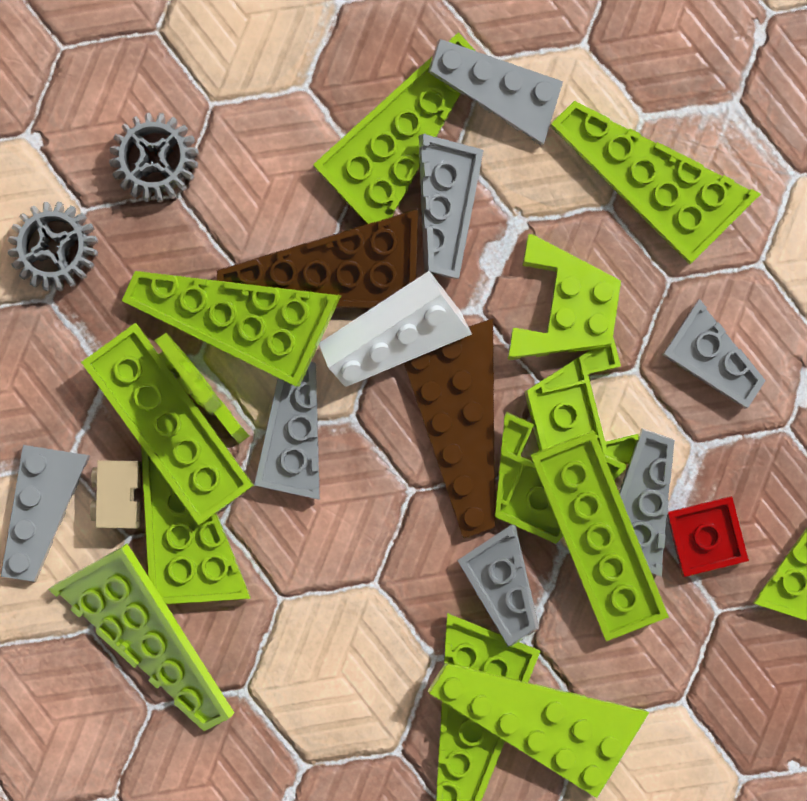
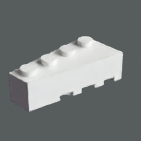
M428 271L321 341L319 346L328 368L347 387L472 335L461 311L431 272Z

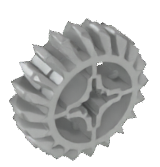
M146 113L145 123L142 124L137 116L133 117L132 120L135 127L130 129L127 124H123L122 129L126 133L125 137L119 134L114 136L115 141L121 144L120 147L112 146L109 150L112 154L119 156L109 160L111 167L119 168L113 173L116 180L123 179L120 184L123 190L132 187L130 194L134 198H137L143 190V200L145 202L151 200L152 193H155L158 202H163V192L167 191L171 199L175 198L176 194L172 188L178 186L180 190L185 191L187 187L182 182V179L185 178L193 181L195 178L187 169H197L199 166L197 161L189 159L199 155L197 148L190 147L195 142L192 135L184 137L187 134L188 128L182 125L176 129L178 121L174 117L165 124L166 119L163 113L158 114L156 122H153L150 113ZM152 133H161L169 136L155 143L147 142L143 138V136ZM178 143L180 161L174 171L168 164V157L173 152L172 147ZM135 144L140 150V158L135 163L136 168L131 172L128 160L131 148ZM144 148H147L150 152L154 151L156 155L159 151L158 156L165 168H162L158 162L154 164L151 161V164H148L150 158ZM152 172H159L166 177V179L159 182L139 180L142 176L147 177Z
M44 202L42 206L43 212L40 213L36 206H31L30 209L33 216L29 218L22 213L20 218L25 224L22 227L18 224L12 225V229L19 233L18 237L10 236L8 238V242L17 245L16 248L8 250V255L19 257L12 263V266L15 269L23 268L19 275L23 280L32 276L30 285L37 287L42 281L43 289L50 291L54 281L56 289L62 291L64 288L63 280H66L71 287L76 286V281L73 278L74 275L77 274L83 280L87 277L81 270L84 265L89 269H93L94 264L87 260V257L98 256L96 249L89 248V245L98 243V238L96 236H87L95 228L91 223L83 225L87 219V216L83 213L75 217L76 208L74 206H69L64 212V204L57 202L54 211H52L50 203ZM61 221L70 224L75 230L69 233L64 231L57 234L53 233L47 223ZM37 229L40 239L38 244L31 248L32 252L29 253V241ZM48 236L57 243H60V246H57L59 249L56 252L58 257L51 251L46 250L47 247H50L48 245L50 242ZM78 240L79 246L76 257L68 265L67 251ZM52 259L60 271H40L32 263L37 260L42 262Z

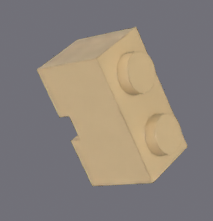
M97 460V467L92 468L91 474L92 487H97L96 501H92L90 507L91 521H96L95 528H140L141 502L134 500L135 489H141L142 462Z

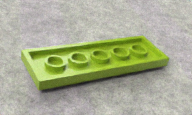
M134 323L81 363L198 525H201L254 485L196 404L179 384L175 375L160 359L159 353L137 323Z
M594 430L531 454L605 640L609 641L668 618V613Z

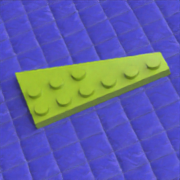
M459 32L448 41L476 51ZM432 57L313 164V167L366 224L394 215L420 168L419 135L426 134L437 137L461 93L428 73Z
M576 101L572 102L550 125L689 265L761 195V193L753 189H748L735 183V180L725 175L721 176L705 168L703 164L658 142L655 143L641 136L640 133L611 121L610 118Z
M135 271L122 301L299 387L341 296Z
M141 446L148 577L165 604L251 599L218 514L216 513L204 523L198 525Z
M128 544L55 583L48 589L56 597L61 595L73 607L70 610L79 618L83 615L96 627V634L134 668L138 665L151 678L148 681L157 689L161 686L174 698V704L203 731L230 719L234 714L231 706Z
M447 613L444 663L529 682L541 652L540 650L521 642L508 646L501 634ZM443 701L441 707L436 801H482L505 740Z

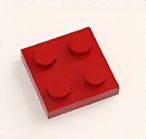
M732 496L668 511L667 518L682 577L749 561Z

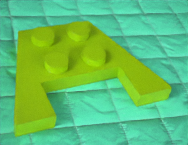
M528 234L522 266L556 272L547 333L513 327L507 359L518 360L521 357L535 355L540 357L547 356L550 353L565 351L569 353L610 347L614 334L621 280L535 235Z
M164 333L155 340L162 350L158 356L168 369L172 370L176 375L177 381L187 394L191 395L198 405L202 404L210 414L214 412L230 435L239 444L248 438L249 434L237 422L228 407L216 395L206 379L170 336Z
M614 337L610 347L589 350L524 391L531 420L534 424L533 428L539 451L594 430L604 455L629 464L639 435L634 434L605 441L589 379V374L621 366Z
M506 412L495 517L557 544L563 537V534L534 462L521 456L534 424ZM604 455L615 480L625 470L626 464Z

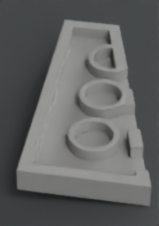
M442 39L437 41L428 73L462 95L473 99L485 110L493 112L507 121V124L527 134L539 145L545 143L563 81Z
M421 134L419 135L424 272L430 271L431 274L459 279L484 150Z
M315 362L310 363L299 387L280 378L277 380L254 486L320 500Z
M641 428L619 494L651 573L662 577L674 439Z
M23 445L1 577L32 582L37 581L53 544L54 536L63 521L67 506L72 495L75 493L80 476L88 463L90 455Z

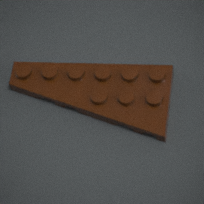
M418 209L218 269L217 281L340 295L341 298L336 307L373 308L416 280Z
M493 318L468 326L472 335L404 363L463 538L495 528Z

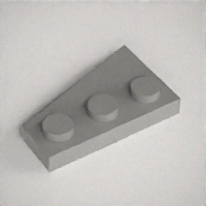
M698 299L662 355L747 409L766 380L742 350L738 349L721 324L717 323L708 312L704 303Z
M510 525L457 561L508 646H513L540 628L516 525Z

